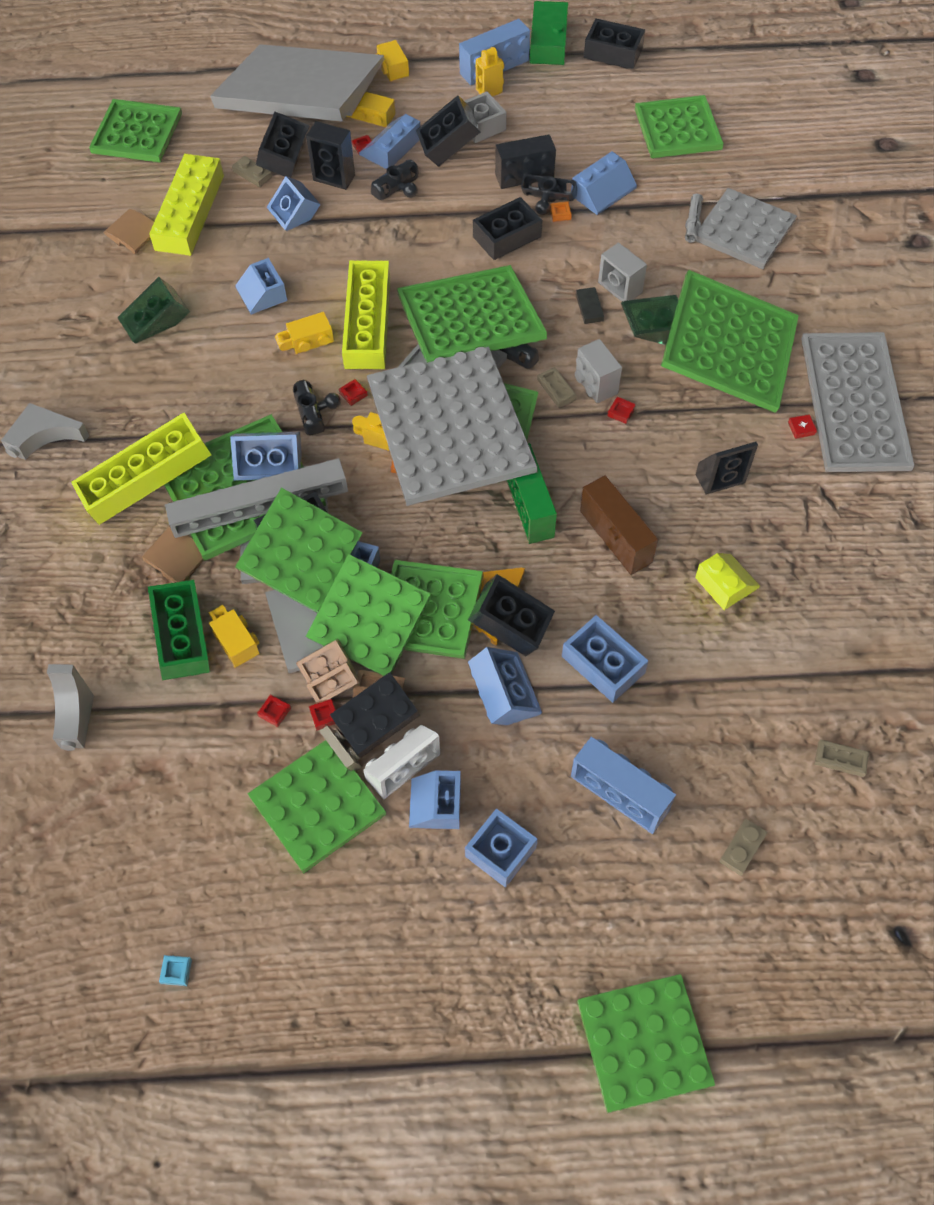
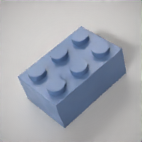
M597 615L563 644L562 657L612 703L646 672L648 660Z

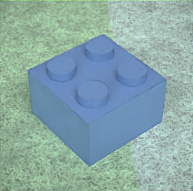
M496 808L466 845L465 857L506 888L535 851L537 838Z

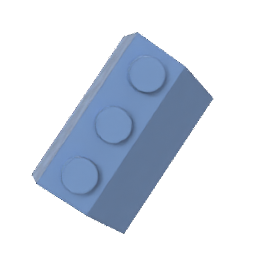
M407 114L395 119L361 150L359 155L385 169L395 165L419 141L416 130L420 127V121Z
M613 151L572 178L577 185V196L575 199L596 215L637 188V184L626 161Z
M300 432L241 433L230 437L234 480H259L264 477L300 469L302 454Z
M486 647L468 661L471 675L476 682L479 696L484 703L491 724L510 725L542 713L518 652Z

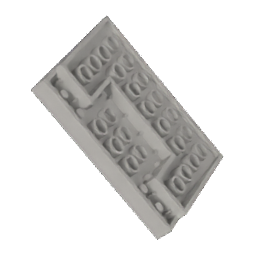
M260 44L210 97L214 107L217 109L274 114V111L285 116L343 122L346 116H352L383 63L384 55Z

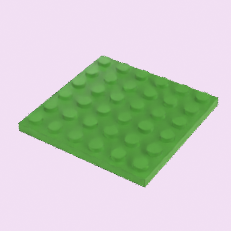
M511 265L397 288L398 297L427 363L434 361L438 357L447 358L454 356L458 352L466 353L473 351L478 347L485 348L489 346L490 351H497L502 348L547 339V331Z
M688 270L684 278L661 366L776 413L780 408L799 315Z
M272 414L206 442L205 445L210 451L211 456L164 484L172 501L183 500L241 483L255 481L234 480L230 437L241 433L282 432ZM321 498L322 504L326 506L325 499ZM260 516L206 529L190 535L204 561L250 541L256 532L254 519Z

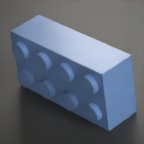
M520 19L459 43L460 75L470 85L476 84V59L481 57L483 50L490 49L491 47L496 48L498 57L504 62L503 72L529 61L530 29Z
M592 736L574 758L571 778L651 834L656 831L669 813L676 796L667 784L657 782L651 778L652 776L648 771L643 768L638 769L630 763L626 756L616 754L604 741L596 740Z

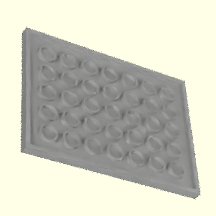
M489 346L485 348L478 347L466 353L458 352L454 356L447 358L438 357L428 363L422 361L367 375L407 506L537 472L536 463Z

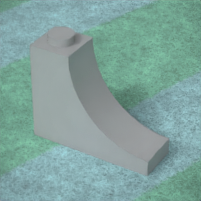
M29 403L2 438L1 442L8 455L26 460L35 450L50 442L64 439L85 442L89 434L82 422Z
M49 664L47 674L52 683L55 699L53 740L63 750L73 751L75 748H84L94 695L74 665Z

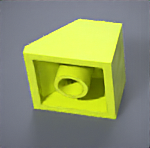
M716 553L700 563L695 577L723 610L731 607L760 587L731 554Z

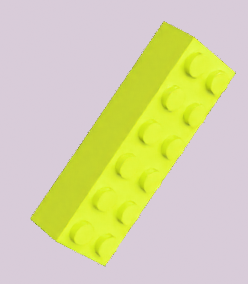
M192 154L183 155L149 233L155 251L192 255L224 177L220 158Z
M349 260L342 345L344 369H385L390 292L389 261Z
M182 413L71 483L86 511L100 525L210 457L211 453L186 414Z

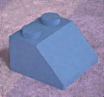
M285 176L269 202L267 209L280 225L288 231L310 221L321 204L302 182Z

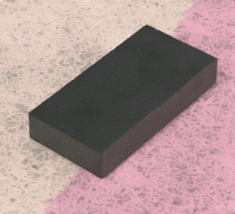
M596 287L576 290V298L584 324L603 322L604 314Z

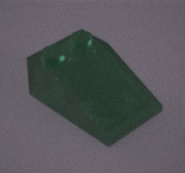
M158 277L117 318L131 340L136 344L176 326L190 311L176 290L162 278Z
M677 295L621 302L634 337L663 345L667 344L678 304Z

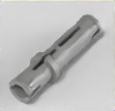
M693 194V197L691 196L689 217L685 223V240L690 243L697 240L698 229L701 226L700 214L703 202L701 194Z

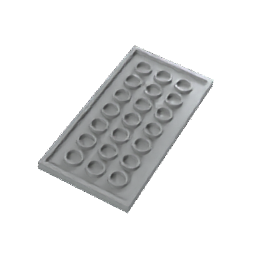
M803 333L801 340L825 472L912 471L914 462L885 333Z

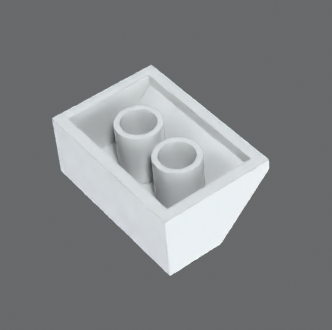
M423 725L418 726L416 729H410L405 733L401 741L397 744L389 745L382 756L378 759L373 758L366 764L363 770L365 779L384 800L440 755L439 735Z

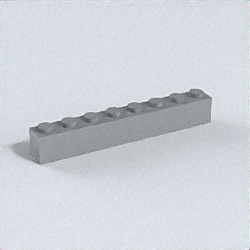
M340 459L328 460L323 463L165 504L172 533L175 538L266 514L281 487L300 498L315 491L320 499L348 492Z

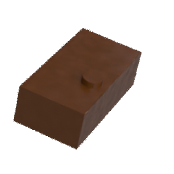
M604 475L584 486L580 512L628 573L632 575L652 564L658 543L657 537L607 476Z

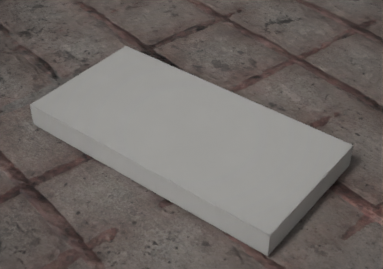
M276 590L265 592L288 672L290 674L300 671L296 662L323 647L305 637L317 613Z

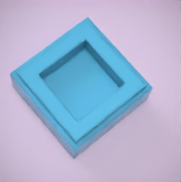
M164 955L159 983L187 986L192 959L190 957Z

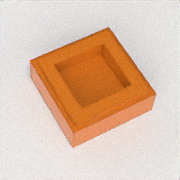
M568 201L550 203L553 222L571 220L572 214Z

